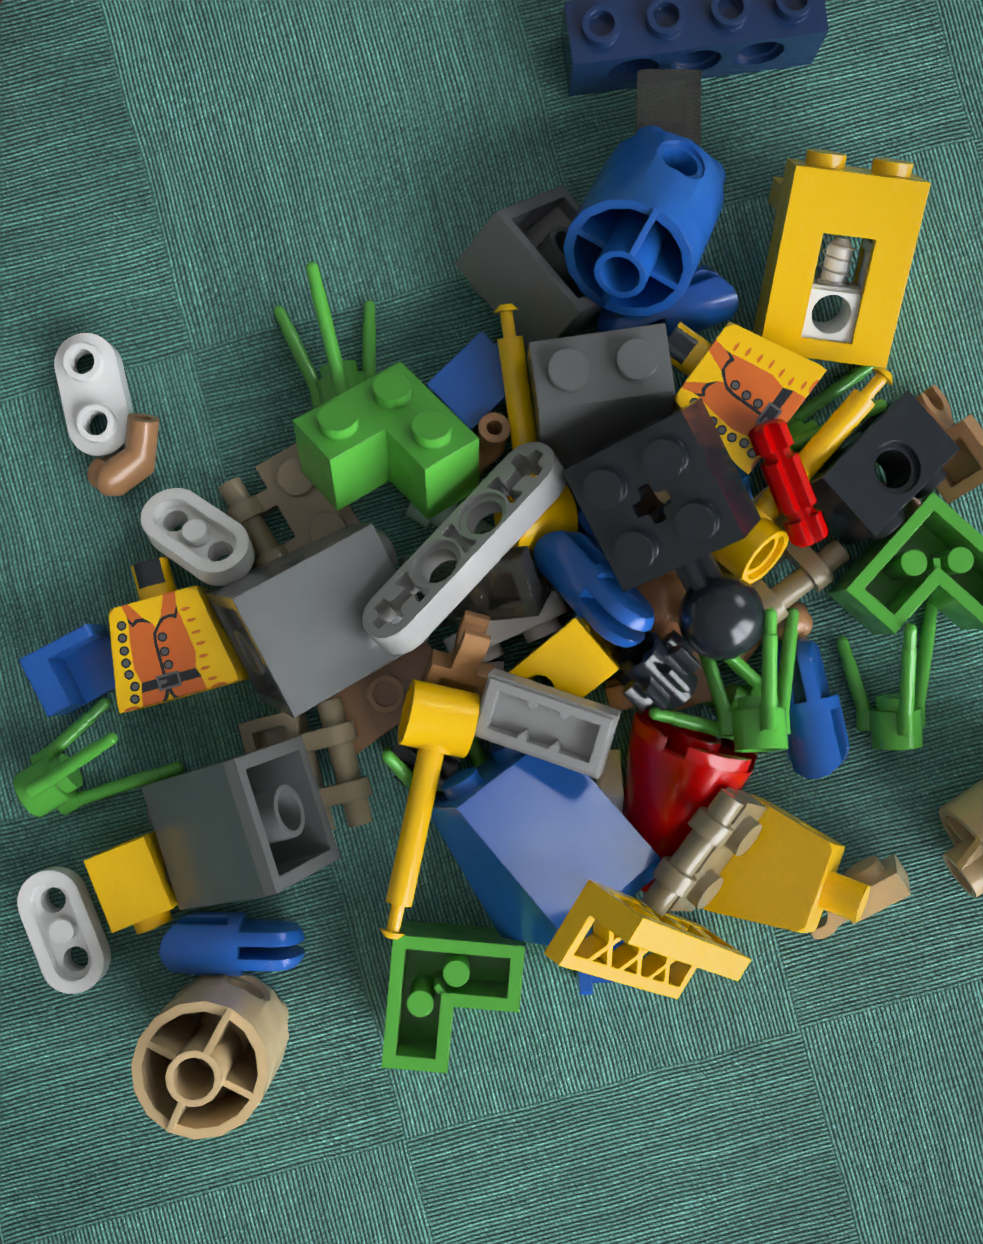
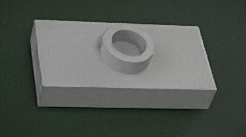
M494 668L488 674L479 707L478 722L474 736L599 779L604 770L621 710Z

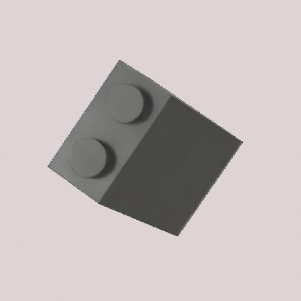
M665 323L529 342L527 369L537 441L547 444L553 450L564 469L599 449L673 412L675 386ZM566 481V485L570 489L571 493H573L568 482Z
M372 523L350 524L250 570L245 576L228 585L216 586L204 592L261 702L294 718L404 655H392L384 651L363 627L362 616L366 605L396 573L393 565L398 562L396 551L390 539L382 530H375ZM398 615L397 617H395V618L392 620L391 623H393L394 625H396V624H398L403 618H401V617Z
M302 735L141 787L147 804V816L155 830L165 861L167 880L174 890L180 910L274 895L340 859Z

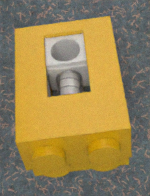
M807 149L805 160L787 158L783 178L773 177L769 203L776 210V216L753 333L805 358L886 368L931 183L916 174H911L914 165L912 162L873 157L870 169L846 166L847 154L821 149ZM823 233L831 234L825 237L829 244L827 248L822 250V253L825 255L824 261L819 263L822 273L814 278ZM836 236L832 241L827 239V237ZM841 236L862 238L852 282L848 281L847 277H851V274H848L850 263L854 264L851 258L853 250L857 251V248L852 247L849 238ZM827 295L841 296V309L833 319L826 322L812 320V310L818 300Z

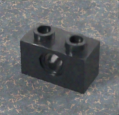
M908 390L887 401L885 411L861 422L811 478L809 482L817 500L812 506L816 511L821 510L826 525L845 546L868 538L878 542L891 534L904 521L906 516L900 510L913 497L916 499L924 497L946 478L947 472L942 467L960 448ZM875 462L885 471L886 486L876 476Z

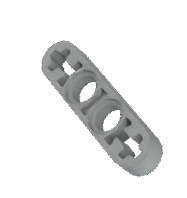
M527 442L507 454L371 598L362 616L363 627L384 651L392 655L405 654L413 651L423 643L560 496L567 480L562 472L564 470L563 466L547 444ZM530 474H534V475H536V477L533 478L532 476H529V475H530ZM511 495L515 502L510 503L507 497ZM492 513H503L500 522L491 531L484 534H474L477 524L485 516ZM448 560L457 561L456 567L449 577L438 583H429L431 573L438 565ZM419 590L425 596L421 601L415 596ZM398 615H399L401 618H403V619H402L398 624H396V625H394L393 623H391L392 620H393L395 617H397Z

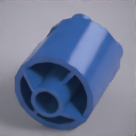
M655 125L644 126L638 129L633 137L622 141L606 159L568 227L563 247L567 271L579 290L599 307L623 316H650L670 309L687 292L723 207V186L726 181V173L722 164L712 159L710 155L692 140L664 131Z

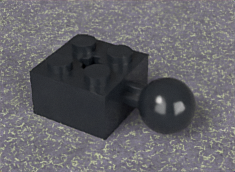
M702 398L599 449L562 471L623 592L675 569L686 591L679 605L678 625L682 637L695 652L710 659L729 660L745 654L758 642L763 632L765 610L760 595L744 579L730 574H722L712 552L744 539L761 520V517ZM666 490L671 497V501L667 505L663 504L658 500L654 492Z

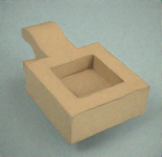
M895 853L879 861L877 856L865 858L851 866L844 873V876L870 886L869 897L859 921L911 895L908 873ZM826 911V916L820 919L816 930L810 933L814 939L826 938L848 920Z

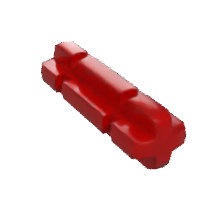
M775 418L756 425L749 431L748 437L756 456L764 458L765 462L760 467L779 514L783 513L784 516H787L783 525L790 542L794 546L802 548L823 540L828 535V528L821 510L816 511L812 506L817 500L798 452L794 453L790 450V446L794 444L787 423L783 419Z

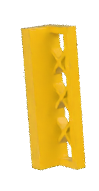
M590 879L544 952L548 958L561 967L674 999L679 998L697 967L739 981L752 960L703 925L669 911L664 916L649 908L642 900ZM593 924V933L584 939ZM620 940H623V944L613 950V946ZM650 951L651 953L642 960L643 955Z

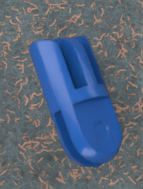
M702 265L697 267L687 292L670 309L650 316H623L603 308L598 315V330L605 332L665 323L667 338H669L677 325L682 322L694 332H698L730 320L738 309V296L733 286L708 265Z
M559 530L546 533L536 542L533 552L536 566L567 601L578 617L584 618L599 635L614 645L628 648L638 645L644 640V632L650 631L653 627L654 610L649 601L636 587L623 592L604 552L592 535L572 531L567 533L566 531Z
M799 638L797 641V655H795L789 709L791 734L787 735L788 749L786 752L792 763L793 770L806 779H819L830 775L848 758V751L850 749L839 695L838 693H830L820 650L814 641L807 638ZM782 643L778 646L777 653V682Z
M192 911L181 914L162 938L159 954L162 964L174 973L241 977L244 971H282L294 968L304 958V948L296 944L303 942L305 936L302 928L293 921L248 919L246 912Z

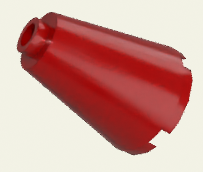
M647 709L642 715L636 712L631 723L622 814L662 859L664 856H673L692 830L688 822L700 806L708 808L721 788L742 789L755 768L754 765L758 752H734V742L730 739L722 737L719 739L714 735L653 720L649 716L650 709ZM654 877L640 891L647 892L656 878Z

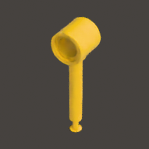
M510 303L499 305L494 313H500L503 338L497 339L508 420L511 428L512 448L514 450L516 447L527 442L538 441L523 336H516L513 311L518 310V308ZM530 474V475H529V476H532L533 478L536 477V475H534V474ZM565 485L564 490L555 502L511 547L507 554L516 555L534 551L536 542L546 533L559 530L566 531L567 533L571 531L578 532L577 508L573 495L567 485ZM511 495L507 497L510 503L515 502ZM494 513L495 527L500 522L503 513Z
M883 367L872 368L876 375L862 391L854 389L798 453L809 481L872 410L875 404L871 399L885 383L893 385L892 374ZM769 488L754 504L761 520L744 539L712 552L715 560L733 575L744 579L749 584L762 578L776 564L789 540L787 532L774 522L780 514Z
M412 679L409 684L399 721L398 744L416 748L418 752L385 902L392 904L386 929L379 928L386 938L398 940L405 935V933L400 932L404 908L412 907L444 755L460 758L467 756L478 722L480 707L478 693Z

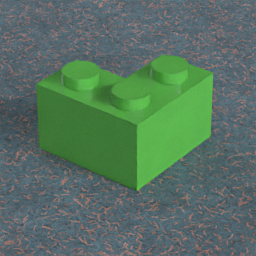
M401 361L292 420L301 472L337 511L391 481L420 513L429 520L469 496L479 485V438Z
M934 492L928 493L920 499H912L900 511L906 517L899 527L878 542L873 541L827 592L831 598L873 635L895 634L926 599L961 630L983 629V536Z
M402 920L400 932L405 933V935L398 940L393 939L381 1068L447 1073L454 1007L519 1013L525 942L503 938L499 935L496 928Z

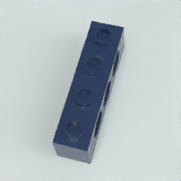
M825 0L564 2L560 37L568 96L811 65L829 32Z

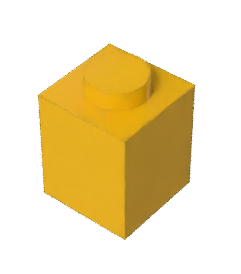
M155 830L103 850L84 860L112 933L133 925L136 934L139 935L173 920L170 910L177 906L178 903L174 890L167 880L166 865Z

